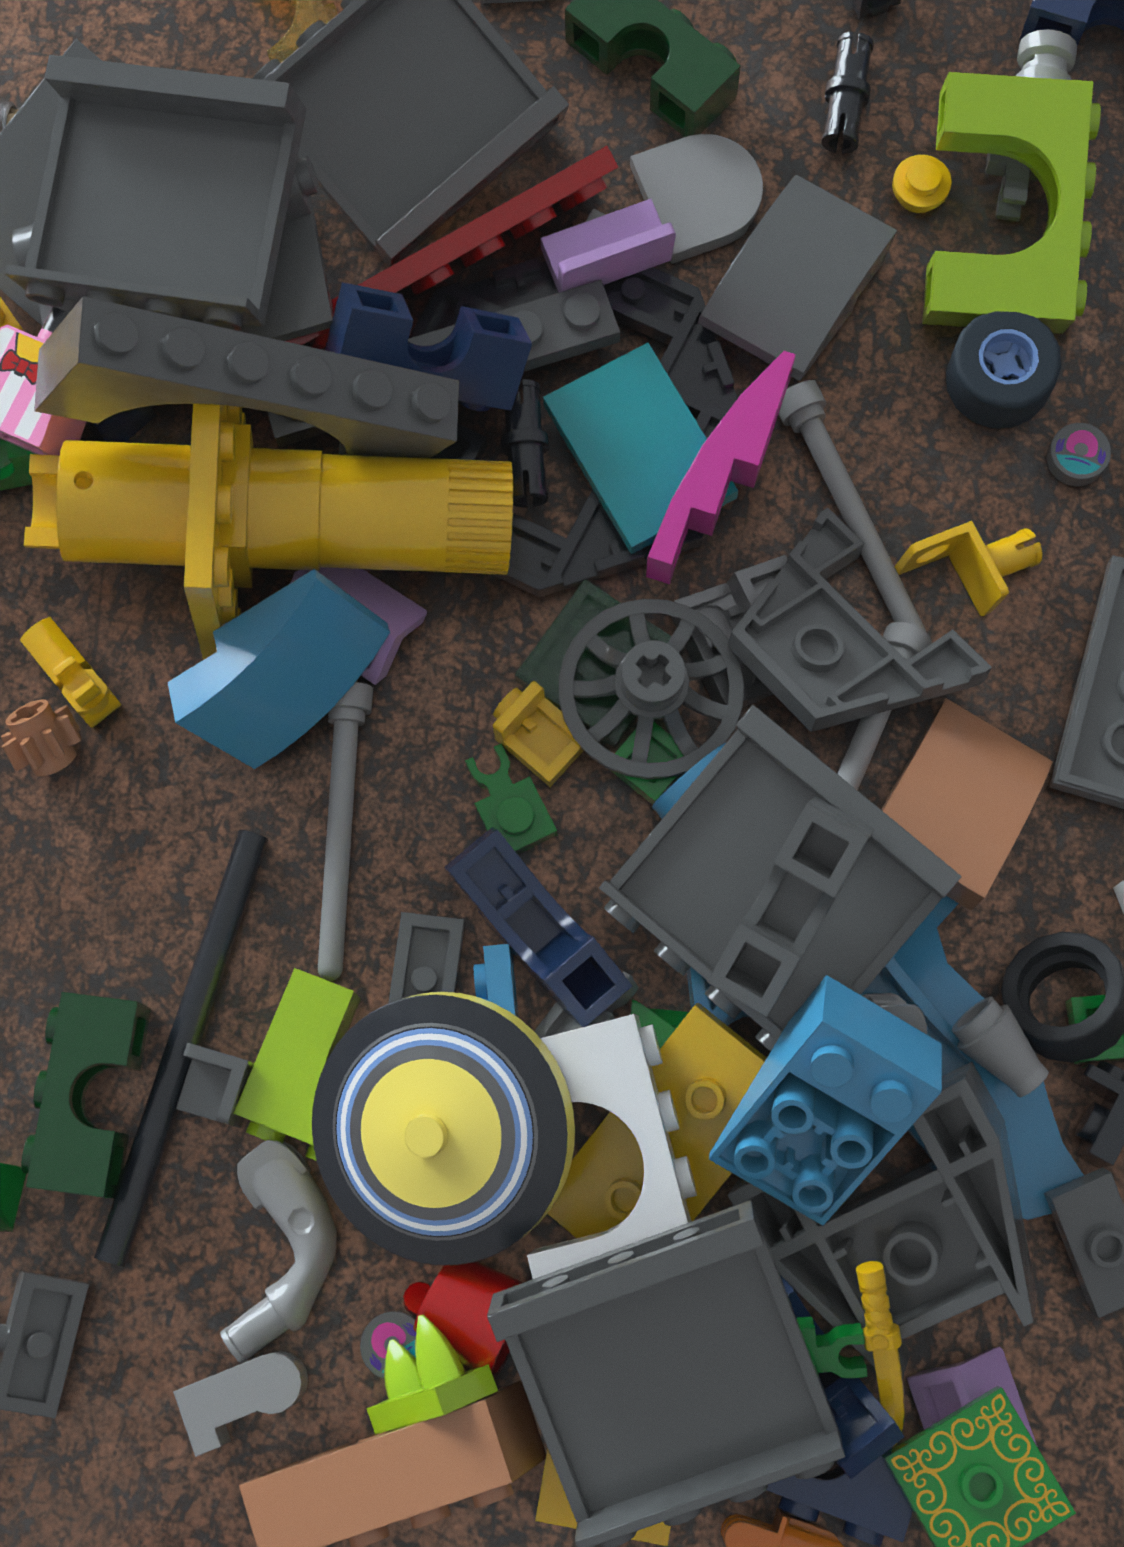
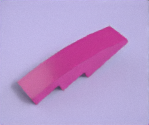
M783 351L739 396L704 442L671 499L647 557L646 577L670 584L688 529L712 536L730 481L754 488L790 382L796 354Z

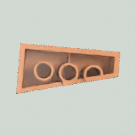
M520 1380L500 1387L497 1392L446 1415L376 1435L374 1433L358 1440L357 1444L351 1446L349 1443L342 1444L265 1472L240 1484L239 1488L257 1547H327V1545L348 1539L350 1547H365L389 1537L390 1532L387 1526L389 1524L409 1518L412 1528L417 1529L451 1516L452 1513L449 1507L451 1503L472 1497L474 1507L480 1508L513 1495L511 1483L545 1460L546 1452L526 1391Z

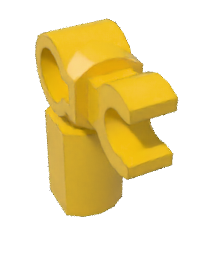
M51 617L37 622L23 634L20 639L21 643L91 728L122 705Z

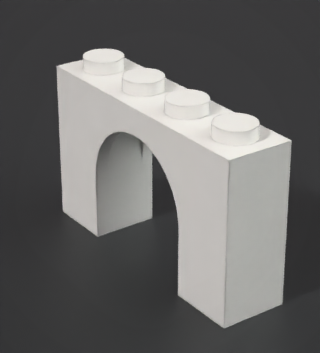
M636 1014L540 1038L558 1063L565 1078L571 1102H584L603 1107L618 1116L632 1131L643 1157L644 1181L640 1197L634 1209L618 1225L600 1233L537 1248L530 1252L527 1258L533 1279L692 1222L686 1202L687 1198L697 1196L691 1167L687 1156L675 1159L669 1132L680 1129L675 1105L670 1090L658 1093L652 1066L663 1064L660 1047L653 1024L641 1027L639 1016Z

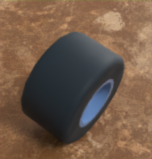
M995 311L974 318L960 332L946 369L947 392L956 409L970 421L989 428H1013L1031 420L1045 406L1062 368L1060 346L1051 329L1033 316L1005 311Z

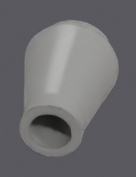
M987 997L975 1004L952 1027V1032L960 1040L957 1048L1009 1086L1018 1097L1031 1093L1049 1074V1071L1039 1061L1008 1005L1000 1006L993 997Z

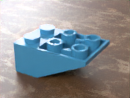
M826 975L784 1028L710 1151L709 1160L823 1226L942 1092V1044Z

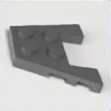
M829 508L821 511L815 519L810 532L803 541L800 540L789 554L788 560L774 580L768 582L733 629L728 647L810 732L982 684L992 667L953 629L910 659H905L825 580L858 559L864 546V542Z

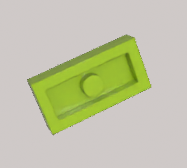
M423 1314L418 1316L416 1357L395 1339L389 1341L384 1366L385 1388L389 1399L366 1409L376 1435L446 1415L497 1392L498 1389L489 1364L465 1372L456 1351L448 1339Z

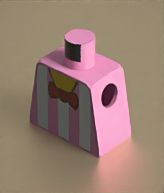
M52 307L37 337L10 325L0 327V438L39 455H60L61 447L65 440L80 441L86 421L34 411L39 349L69 314L56 307Z

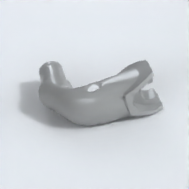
M264 1141L244 1156L237 1164L238 1180L243 1193L255 1209L260 1210L264 1207L288 1238L295 1258V1262L289 1271L277 1282L265 1289L266 1297L220 1332L225 1345L240 1363H244L288 1329L297 1332L302 1328L308 1319L315 1299L336 1256L337 1230L329 1206L311 1176L310 1172L312 1169L304 1157L292 1145L286 1142Z

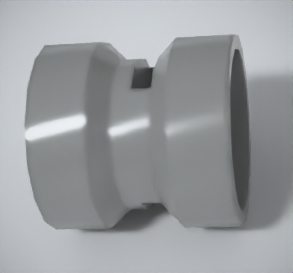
M1037 30L1027 34L1021 39L1019 44L1017 63L1022 70L1016 76L1072 80L1068 72L1073 69L1076 62V41L1070 35L1056 30Z

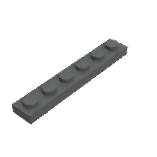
M602 280L494 312L518 317L532 342V347L524 372L620 342V330ZM455 325L409 338L408 341L420 346L437 344L451 334ZM267 412L278 447L327 433L309 423Z

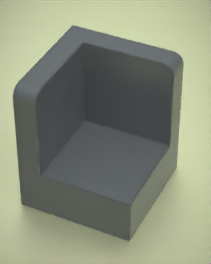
M187 1043L183 1055L192 1059L176 1109L241 1128L244 1118L234 1114V1111L254 1063Z

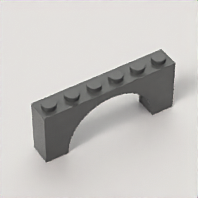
M83 296L39 349L34 411L99 424L114 414L146 406L163 404L236 406L280 414L316 426L339 440V455L431 458L457 441L459 380Z

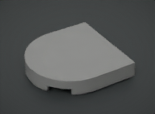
M712 134L691 135L630 156V168L644 201L652 199L662 225L670 222L675 230L676 237L670 261L671 264L736 241L746 233L759 211L763 194V180L760 169L752 155L745 148L728 138Z

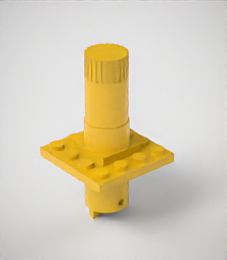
M193 404L191 445L65 440L62 444L60 455L30 454L29 474L32 476L33 512L31 527H25L24 547L60 549L61 557L66 562L185 566L184 590L203 660L217 652L213 631L241 614V608H238V591L234 587L252 588L253 568L315 569L317 571H320V568L482 574H507L509 569L513 516L512 462L323 454V451L254 448L251 425H246L245 413H242V407L215 404Z

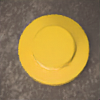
M920 154L908 157L898 165L894 173L892 188L895 197L906 210L913 213H926L939 207L947 199L952 179L948 168L942 161L933 156Z

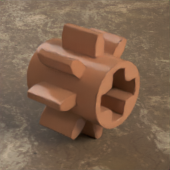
M41 699L21 706L7 717L5 723L10 731L1 736L4 742L1 747L15 771L30 765L36 776H48L62 770L76 758L77 753L73 744L80 742L82 738L79 734L80 728L67 705L53 711L49 702Z

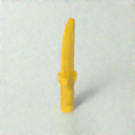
M868 1261L856 1267L859 1289L862 1292V1306L865 1309L866 1326L862 1329L865 1341L864 1348L866 1351L873 1352L880 1404L902 1431L905 1402L898 1351L902 1344L900 1328L898 1324L893 1323L892 1314L889 1311L890 1302L889 1296L886 1294L887 1285L883 1264L878 1261Z

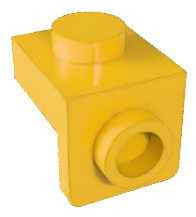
M536 681L531 682L523 692L518 688L510 691L498 704L493 713V716L497 719L493 724L495 740L502 744L507 751L549 787L558 780L584 751L573 739L564 722L562 711L545 698L544 688Z

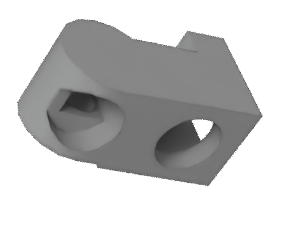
M277 1351L259 1356L173 1391L195 1457L231 1442L226 1427L227 1423L256 1411L267 1414L280 1413L297 1404L306 1393L308 1374L300 1358L290 1352Z

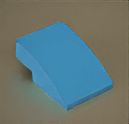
M313 569L213 631L217 652L167 682L175 723L251 768L256 769L304 735L347 693L374 659L390 634L388 623L317 570Z

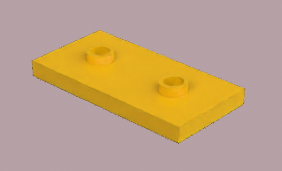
M699 1002L694 1005L660 1048L663 1064L652 1066L658 1093L670 1090L680 1129L669 1132L675 1159L687 1156L697 1192V1196L686 1199L691 1221L698 1216L732 1174L730 1171L709 1160V1153L766 1060L762 1053ZM610 1112L572 1159L563 1189L551 1210L547 1213L575 1238L600 1233L618 1225L630 1215L640 1197L644 1181L642 1153L632 1131L618 1116Z

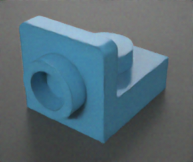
M509 944L483 946L485 963L474 964L473 967L476 997L493 1002L519 1018L514 959Z

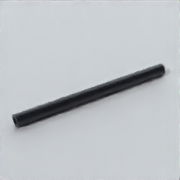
M246 830L238 831L94 1256L98 1260L122 1267L126 1266L178 1111L176 1107L192 1059L183 1054L187 1043L199 1046L269 840L262 835Z

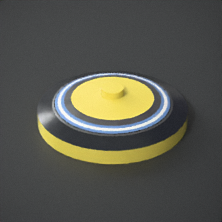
M430 992L409 996L388 1003L359 1020L346 1032L327 1059L317 1084L312 1108V1136L317 1164L324 1183L338 1208L363 1235L378 1246L405 1259L424 1264L460 1265L472 1263L504 1251L535 1228L551 1210L563 1189L572 1163L575 1141L574 1111L565 1078L557 1061L539 1036L521 1019L493 1002L463 993Z

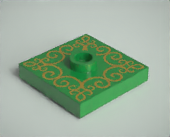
M1000 1386L994 1387L881 1455L933 1547H1022L1076 1514L1011 1401Z

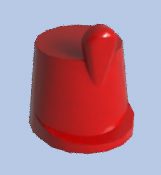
M479 1262L444 1265L431 1286L423 1282H415L409 1285L403 1295V1304L406 1311L417 1316L413 1327L415 1332L417 1330L418 1316L424 1314L448 1339L465 1369L469 1371L489 1364L495 1380L511 1353L506 1340L496 1341L487 1318L491 1299L494 1293L524 1282Z

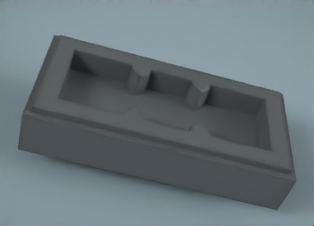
M1102 1167L1044 1193L1089 1309L1098 1318L1124 1307V1204L1112 1173Z

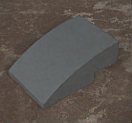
M795 175L766 212L730 265L702 311L698 324L769 364L783 351L796 354L791 376L801 381L850 316L859 295L883 265L897 230L804 178Z

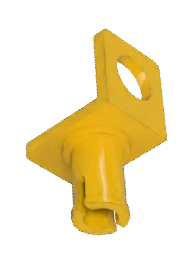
M969 521L915 542L907 549L894 567L897 573L901 575L949 556L979 615L985 616L990 614L1009 594L1008 587L1002 577L1040 564L1042 561V548L1040 542L1025 548L1024 543L1034 540L1036 537L1034 532L1027 528L985 545L974 523Z

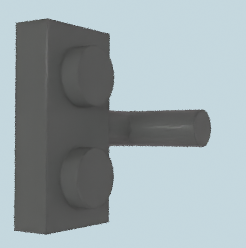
M19 1271L6 1324L0 1323V1410L56 1418L89 1284L76 1280Z

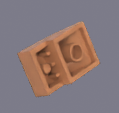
M946 698L885 799L886 802L881 810L962 876L946 896L972 910L986 897L1037 800L1053 761Z

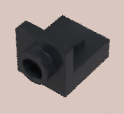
M1099 1061L1097 1067L1092 1064H1086L1076 1068L1071 1081L1103 1098L1101 1105L1095 1101L1090 1104L1082 1116L1075 1133L1077 1137L1083 1139L1075 1156L1097 1168L1114 1166L1124 1146V1070L1113 1064Z

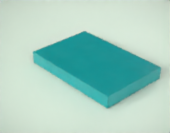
M646 343L543 397V406L631 554L654 543L672 497L702 445L707 440L650 344ZM730 481L722 506L737 499L738 489L732 481Z

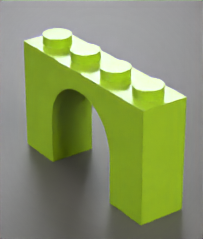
M959 72L948 73L940 91L936 150L1003 155L1023 163L1030 168L1044 189L1048 203V220L1043 237L1034 245L1020 252L1006 255L935 251L926 267L922 324L966 327L974 318L995 311L1019 312L1039 319L1051 329L1052 333L1063 334L1075 321L1076 316L1081 317L1083 315L1087 299L1086 280H1078L1080 258H1086L1088 255L1092 235L1091 222L1083 221L1084 199H1091L1096 180V163L1087 162L1089 140H1095L1097 137L1101 116L1100 103H1092L1093 81Z
M294 968L234 1111V1114L250 1120L246 1133L265 1141L273 1140L281 1143L284 1142L286 1135L310 1144L305 1157L317 1161L312 1136V1108L315 1091L327 1059L337 1043L348 1032L361 998L353 990Z

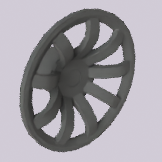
M639 599L623 602L602 611L587 622L573 638L563 657L559 674V703L564 722L573 739L592 759L605 768L624 776L641 779H663L686 773L706 755L728 741L736 728L743 707L744 680L742 667L738 656L728 647V638L716 624L702 613L687 605L669 600ZM644 614H663L681 619V622L668 643L650 640ZM629 617L635 646L628 653L620 652L605 643L597 634L610 624ZM695 628H697L711 640L720 655L701 662L685 663L680 653L686 646ZM585 647L601 661L616 669L615 675L605 679L594 681L574 680L577 663ZM727 670L729 682L728 705L711 701L699 695L689 687V682L708 678ZM616 694L619 700L612 709L593 727L586 730L578 715L574 698H597ZM681 705L702 716L721 721L714 734L700 748L693 742L678 711ZM632 713L638 716L632 759L628 760L612 753L599 744V742L612 733ZM663 718L674 743L683 757L668 762L647 763L654 719Z

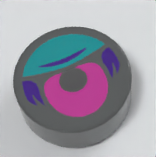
M1072 423L1061 428L1051 441L1046 454L1047 465L1053 476L1066 485L1077 487L1089 485L1096 481L1107 467L1111 457V447L1105 434L1095 426L1087 423Z
M401 1311L386 1312L375 1317L366 1326L361 1337L360 1351L365 1365L373 1374L384 1379L385 1358L390 1340L395 1339L416 1357V1332L413 1329L416 1318Z

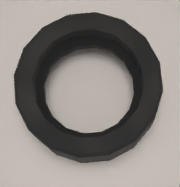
M1062 931L1041 936L1018 951L1007 966L1001 987L1003 1003L1010 1007L1034 1052L1049 1060L1073 1063L1097 1057L1114 1046L1124 1034V969L1120 960L1107 944L1087 934ZM1072 967L1090 969L1096 972L1103 980L1106 991L1104 1001L1094 1014L1080 1023L1064 1027L1044 1025L1031 1012V994L1043 979L1056 971Z

